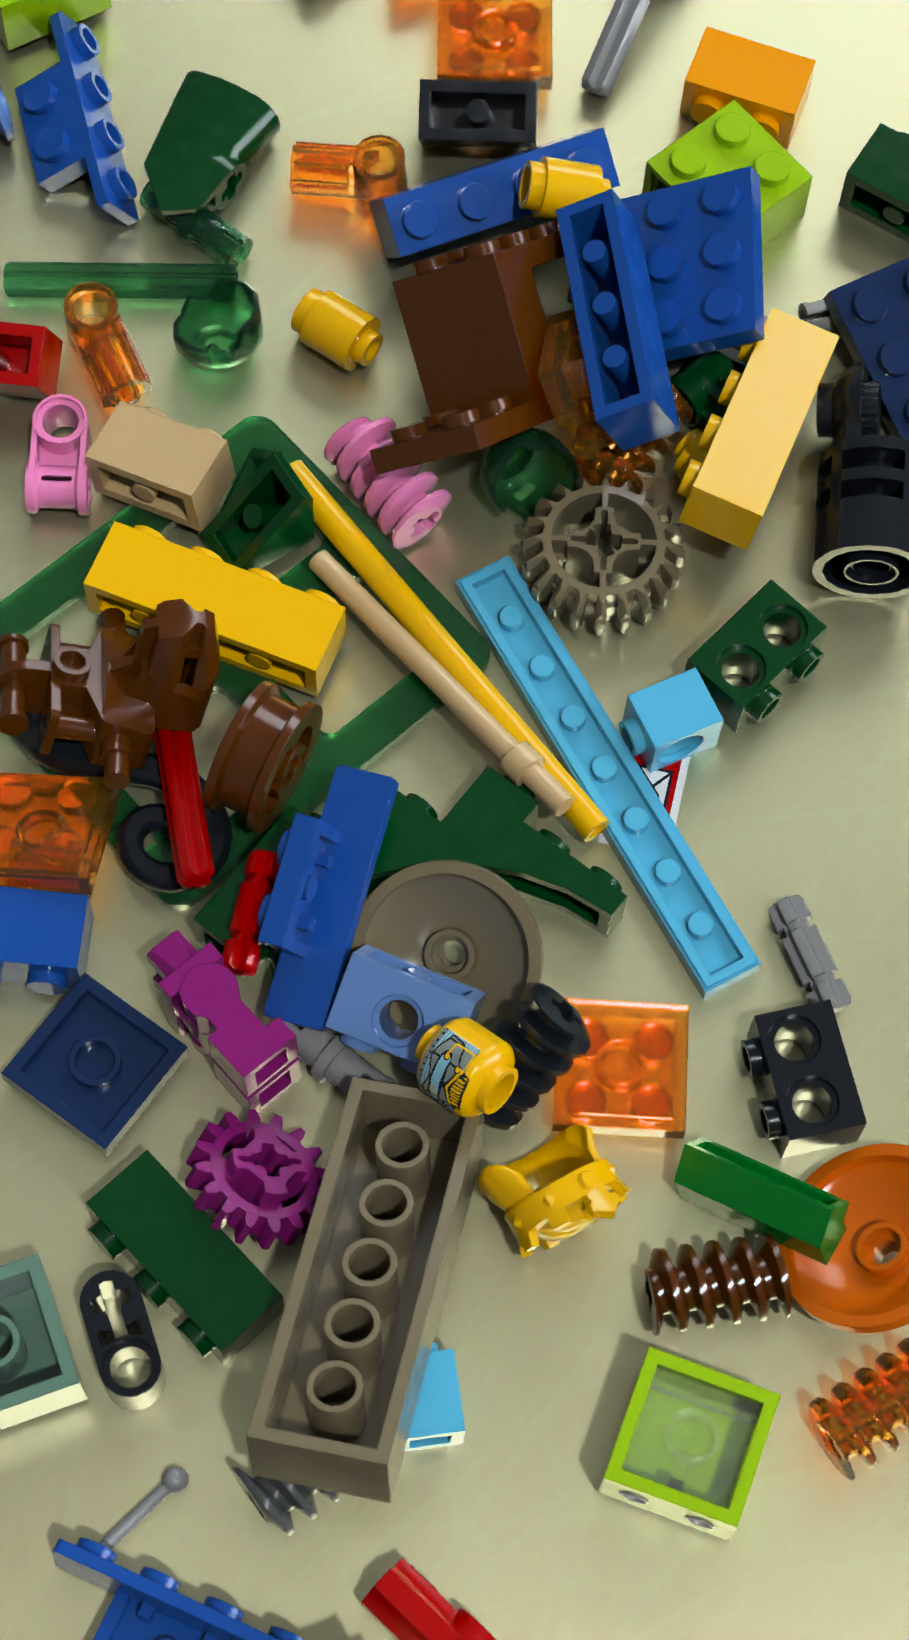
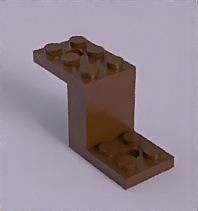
M557 220L414 262L412 266L415 275L392 282L430 415L422 417V421L390 430L392 442L370 450L376 474L477 451L571 411L531 267L564 257Z

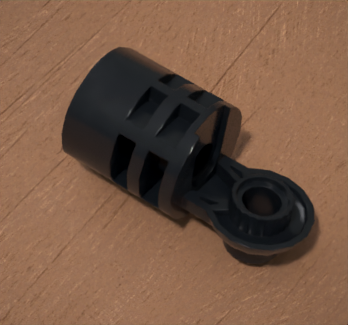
M866 360L845 370L834 383H819L817 390L818 437H832V444L821 452L818 460L812 575L824 587L845 596L867 599L894 598L909 594V440L897 436L880 435L881 383L880 381H867Z

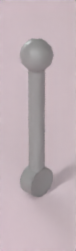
M178 1466L168 1468L163 1473L162 1483L98 1543L111 1550L171 1493L177 1494L184 1491L189 1483V1476L186 1470Z

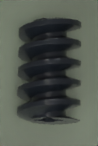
M536 983L530 990L532 999L539 1008L527 1001H519L514 1006V1015L521 1025L510 1019H502L496 1026L499 1037L513 1048L515 1056L514 1068L518 1070L519 1076L514 1091L505 1104L493 1114L487 1115L484 1113V1124L500 1130L514 1129L523 1118V1112L531 1111L540 1100L539 1095L548 1093L556 1084V1077L566 1075L574 1064L573 1059L583 1057L591 1047L589 1032L579 1012L562 995L544 983Z

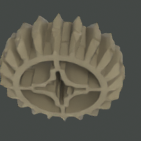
M605 472L599 478L598 485L590 486L588 481L580 474L578 479L575 480L573 492L558 483L556 488L553 489L552 500L540 497L535 505V517H528L524 522L523 536L525 538L519 543L518 555L521 561L525 562L522 564L521 569L522 579L528 584H533L531 596L534 601L538 603L550 601L548 614L551 620L564 613L570 614L569 626L573 632L582 625L583 620L593 622V629L597 636L604 632L606 622H614L617 629L624 634L629 629L630 616L646 625L652 618V607L664 610L669 604L671 595L669 591H675L680 585L682 576L680 567L684 565L686 556L684 547L679 545L683 535L680 524L670 523L672 518L670 504L653 507L656 497L653 488L639 495L633 493L634 483L631 477L627 478L621 487L610 485L611 480ZM592 522L584 529L570 530L580 524ZM619 526H621V527H623V528L629 530L630 532H627V531L623 530V529L620 528ZM599 538L604 540L603 552L606 553L605 570H601L600 556L597 555ZM636 572L642 573L639 577L626 584L611 587L615 581L621 578H635ZM569 574L575 575V576H579V577L582 578L587 584L582 583V582L576 580L575 578H573V577L570 576Z

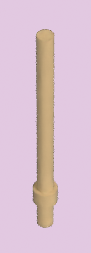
M322 550L313 556L309 562V568L501 760L500 769L518 787L524 783L556 816L564 814L572 806L575 798L543 767L545 759L527 741L519 743L326 550Z

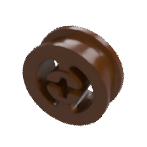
M269 680L261 682L239 708L218 747L204 788L203 803L205 808L218 813L227 807L246 817L248 829L258 834L267 830L286 806L306 769L320 732L323 718L322 707L312 701H308L300 707L280 697V687Z

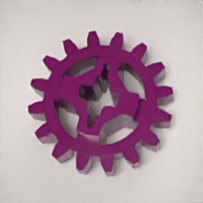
M249 1109L242 1122L229 1111L223 1115L218 1125L211 1122L206 1125L187 1157L186 1164L192 1167V1170L185 1180V1185L195 1190H201L193 1206L196 1210H213L216 1216L211 1227L215 1231L228 1224L235 1228L234 1239L238 1244H242L247 1236L252 1234L256 1235L262 1249L268 1250L277 1236L288 1247L294 1244L301 1232L304 1234L307 1232L325 1172L324 1168L315 1167L323 1152L320 1147L307 1149L303 1147L300 1142L304 1137L305 1131L302 1128L293 1130L290 1134L282 1130V1116L275 1114L269 1124L261 1123L256 1109ZM231 1151L227 1158L221 1157V1155ZM290 1199H296L294 1204L285 1207Z

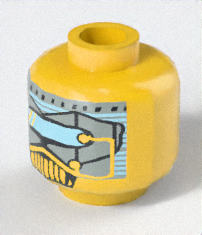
M456 1018L449 1021L443 1027L434 1025L423 1035L417 1045L415 1056L419 1063L416 1076L420 1089L456 1115L468 1119L479 1116L482 1113L487 1115L493 1114L505 1104L514 1091L519 1074L518 1070L514 1068L515 1056L512 1046L470 1018Z

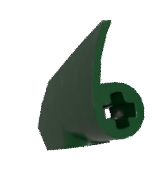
M194 70L186 74L144 162V168L161 215L199 214L207 204L218 210H223L233 202L244 184L247 167L280 130L281 125L278 116L265 101L219 77Z

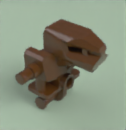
M183 599L167 600L159 603L154 617L143 620L138 638L127 633L125 630V614L117 608H108L102 611L100 615L101 628L91 646L60 642V625L50 624L40 660L26 659V655L29 652V641L23 635L9 633L0 637V732L6 735L23 734L29 728V717L26 713L39 714V753L50 754L55 738L80 741L90 764L104 766V784L106 787L112 790H121L128 787L130 784V768L139 769L144 766L155 728L192 733L201 726L218 676L220 650L215 614L207 609L203 612L195 611Z

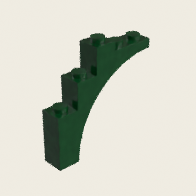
M487 766L441 822L437 819L438 815L434 808L423 798L413 793L405 796L397 790L366 899L383 881L406 867L430 860H459L479 865L494 872L507 881L522 897L561 910L608 937L623 918L627 895L621 892L622 887L620 883L610 873L597 866H592L589 869L571 856V851L567 844L556 834L546 829H541L539 832L536 831L534 828L537 822L539 802L535 800L534 793L524 783L518 787L507 775L503 777ZM291 804L253 850L262 849L277 853L280 839L287 829H291L295 813L306 814ZM311 812L308 815L316 818H321V815L315 812ZM249 854L193 918L196 941L203 946L211 942L221 955L223 954L226 939L232 938L230 937L231 931H229L241 883L247 881L245 880L246 874L244 872ZM266 944L258 945L261 947L258 967L276 949Z

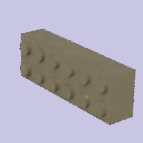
M352 1077L246 1434L252 1475L386 1503L392 1502L485 1145L484 1113L467 1119L456 1115L419 1088Z

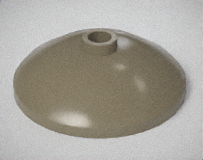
M447 859L417 863L406 867L383 881L364 902L348 956L349 962L354 951L368 944L486 992L487 995L476 1022L498 1037L496 1026L502 1019H510L519 1024L513 1011L514 1006L519 1001H527L533 1005L534 1000L530 990L536 983H541L544 968V952L540 930L533 913L522 896L507 881L484 867L465 861ZM447 941H456L462 945L465 952L462 962L455 963L446 957L444 946ZM402 1000L393 1001L390 1008L393 1022L403 1030H416L418 1015L414 1007Z

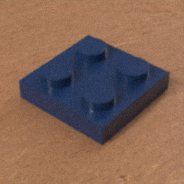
M84 972L1 1074L6 1083L108 1157L189 1056L188 1046Z

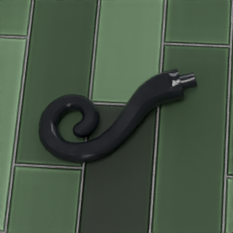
M26 713L29 717L28 730L20 735H10L27 755L45 768L66 777L104 782V766L90 764L80 741L55 738L50 754L39 753V714ZM148 752L144 766L139 769L130 768L131 785L152 788L163 793L157 754ZM199 775L203 797L206 780ZM150 803L137 807L130 812L119 828L116 842L120 861L127 873L143 886L157 892L177 894L198 889L197 887L183 888L177 882L174 862L157 860L151 857L144 848V839L148 834L159 832L170 838L165 804ZM204 806L215 869L214 874L211 876L212 881L219 875L228 860L233 840L232 825L226 808L215 813Z

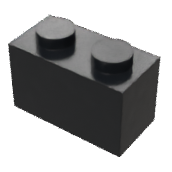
M420 79L418 140L422 146L537 147L538 82Z

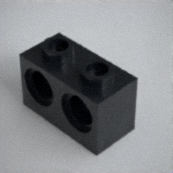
M828 999L754 1016L747 1039L741 1041V1053L749 1078H759L765 1101L758 1103L762 1130L768 1141L776 1139L781 1158L857 1142L867 1121L831 1000ZM782 1039L794 1040L802 1045L807 1057L797 1061L788 1060L778 1053L774 1043ZM799 1100L812 1101L822 1109L825 1119L817 1123L805 1122L795 1114L792 1104Z

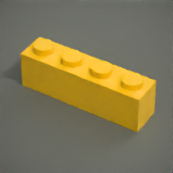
M773 307L764 325L765 339L746 343L741 347L737 360L747 364L744 372L740 373L731 369L717 401L718 404L727 407L724 417L722 418L712 413L697 446V448L708 452L704 462L701 463L691 459L677 491V494L688 498L678 520L679 522L746 551L764 515L840 337Z
M114 521L83 582L89 611L101 615L102 611L108 608L120 609L125 614V625L138 630L141 629L144 619L154 617L157 605L163 601L183 599L195 611L203 612L207 609L215 614L219 633L220 661L318 697L346 636V607L339 605L330 595L319 590L308 589L303 592L282 584L276 576L263 569L249 568L245 570L224 562L215 552L204 547L193 546L188 549L167 541L155 529L144 525H135L132 528Z

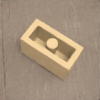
M124 401L119 402L84 455L96 492L198 531H202L236 477L228 441L223 439L217 432L207 427L194 428L170 419L165 413L156 408H140Z

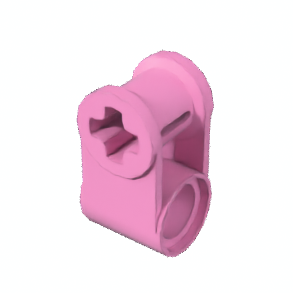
M65 394L50 395L41 400L35 407L32 416L30 456L25 470L24 496L27 514H37L40 508L76 509L79 516L90 515L92 478L84 455L92 445V437L86 409L73 396ZM60 427L75 429L67 437L57 438L50 435Z

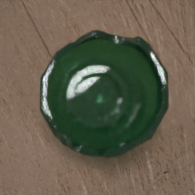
M223 277L217 278L214 281L213 290L209 295L198 298L189 294L183 305L181 315L173 323V338L176 350L196 368L206 371L223 370L246 361L258 350L263 340V317L258 293L245 281Z
M530 428L491 446L484 455L479 480L487 499L502 514L510 511L527 520L528 517H535V505L540 497L552 500L553 489L556 488L558 483L573 492L575 480L578 479L580 473L575 457L556 436L544 429Z

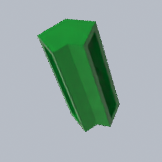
M705 1137L685 1143L674 1178V1184L681 1199L759 1235L769 1233L777 1243L822 1264H828L846 1232L843 1221L849 1205L848 1201Z

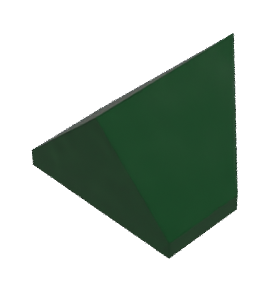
M252 447L220 512L201 534L212 551L219 555L224 562L245 570L249 568L261 569L315 539L313 498L281 451Z

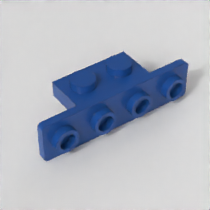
M58 11L50 16L49 19L60 62L15 88L38 185L53 193L88 172L97 205L116 219L130 226L139 220L134 198L137 196V189L125 167L121 151L125 147L124 139L119 128L114 123L109 102L112 101V92L101 74L97 55L100 54L99 43L87 25L83 23L77 24L64 13Z
M344 765L337 766L321 818L295 813L291 829H287L282 835L277 850V863L280 867L272 892H269L264 897L258 914V926L261 930L258 941L281 951L264 1007V1014L273 1019L279 1016L284 1022L320 1032L328 1028L325 1025L341 984L399 784L392 777Z
M80 1537L77 1544L74 1545L59 1538L52 1551L55 1565L58 1568L115 1594L93 1640H304L298 1635L276 1626H271L266 1634L242 1623L245 1616L244 1613L218 1598L207 1596L203 1604L178 1593L181 1585L175 1579L158 1570L143 1567L140 1574L121 1567L114 1563L117 1555L113 1551L93 1540Z

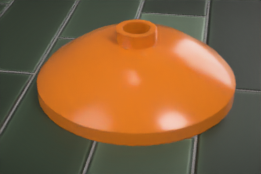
M882 1143L855 1148L829 1160L804 1181L849 1202L843 1221L846 1232L828 1264H822L788 1247L777 1244L785 1259L791 1295L811 1317L824 1325L844 1332H885L909 1324V1146ZM896 1251L898 1252L894 1259L885 1264H882V1261L887 1254Z

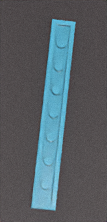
M508 555L455 581L457 596L553 754L610 821L602 832L603 836L702 999L704 1000L759 971L761 962L539 603L532 598L531 590L522 579L510 556Z

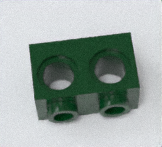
M771 579L687 659L685 671L696 667L722 715L724 723L737 734L752 718L757 723L766 719L783 697V694L779 691L793 678L798 682H802L817 668L824 657L820 647L827 626ZM771 634L785 636L792 642V645L785 647L776 646L769 642L766 636ZM739 674L746 677L751 682V685L736 687L729 684L724 679V676Z

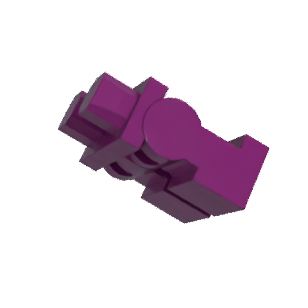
M176 930L147 953L149 964L157 971L153 981L155 987L161 993L168 1024L180 1038L189 1032L195 1049L205 1057L213 1058L212 1062L216 1079L246 1113L249 1109H256L259 1114L302 1078L296 1035L279 1016L265 1027L241 1001L237 979L232 971L225 967L223 956L211 942L197 952L185 937Z

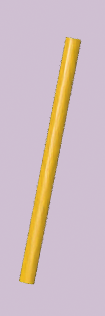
M301 460L290 463V466L313 498L314 523L397 621L519 743L527 741L545 759L543 767L575 798L572 806L562 815L583 840L588 842L603 832L610 822L608 818Z

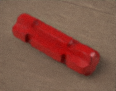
M255 849L249 854L244 872L246 874L245 880L247 881L241 883L229 931H231L230 937L232 938L226 939L222 954L225 967L231 970L234 975L252 977L257 972L261 957V947L258 945L264 944L258 941L261 931L258 926V914L264 897L273 890L280 867L277 863V853Z

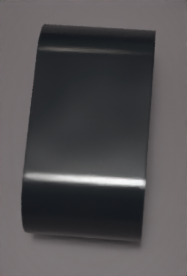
M108 1270L100 1272L86 1282L80 1294V1309L98 1371L108 1396L116 1405L127 1410H141L154 1404L163 1393L166 1383L163 1363L138 1284L132 1277L121 1271ZM114 1296L118 1297L122 1305L121 1313L128 1335L115 1338L109 1317L105 1312L106 1304L104 1300ZM131 1358H140L147 1361L151 1365V1372L148 1379L140 1386L126 1388L114 1381L115 1372L122 1362Z

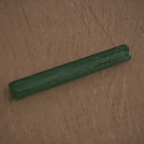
M10 261L4 267L3 286L6 295L9 297L234 299L239 291V272L234 264Z

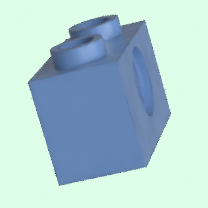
M365 944L354 951L350 957L325 1027L340 1032V1041L355 1050L375 1054L378 1049L402 1058L400 1065L407 1071L417 1074L419 1060L416 1058L415 1052L423 1035L434 1025L443 1027L449 1021L456 1018L467 1017L477 1021L487 993ZM402 1000L414 1007L418 1015L416 1030H403L393 1022L390 1014L393 1001Z

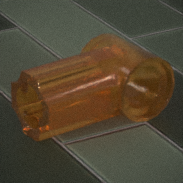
M372 135L363 139L358 145L296 141V144L292 147L290 160L291 194L359 199L360 203L371 211L368 201L408 188L404 149L397 140L390 136Z
M91 281L80 283L71 288L65 296L63 305L69 344L79 354L104 408L117 407L120 401L135 404L145 393L151 390L152 385L119 315L116 296L109 287L102 283ZM89 316H98L104 319L97 324L81 322V320Z

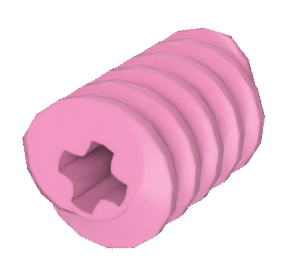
M359 417L335 431L326 444L324 457L332 465H336L338 476L346 483H350L351 493L360 501H364V509L367 514L377 519L380 531L387 537H391L393 548L399 551L417 543L434 528L440 520L442 512L451 502L452 495L446 489L430 493L437 484L438 477L432 471L418 474L423 464L376 474L370 450L392 442L390 430L396 428V423L390 417L379 418L373 422L367 417Z

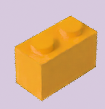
M706 26L684 81L679 115L692 118L700 124L735 99L782 147L788 149L809 95L816 60Z

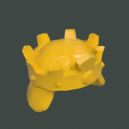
M584 1124L567 1127L543 1146L508 1165H487L479 1171L476 1181L477 1188L492 1203L505 1211L504 1219L510 1226V1233L515 1236L522 1258L533 1256L534 1249L539 1246V1241L543 1249L548 1250L559 1245V1240L567 1239L599 1220L598 1218L613 1219L617 1207L632 1191L616 1175L615 1166L609 1164L607 1158H600L594 1146L593 1131L591 1128L584 1126Z

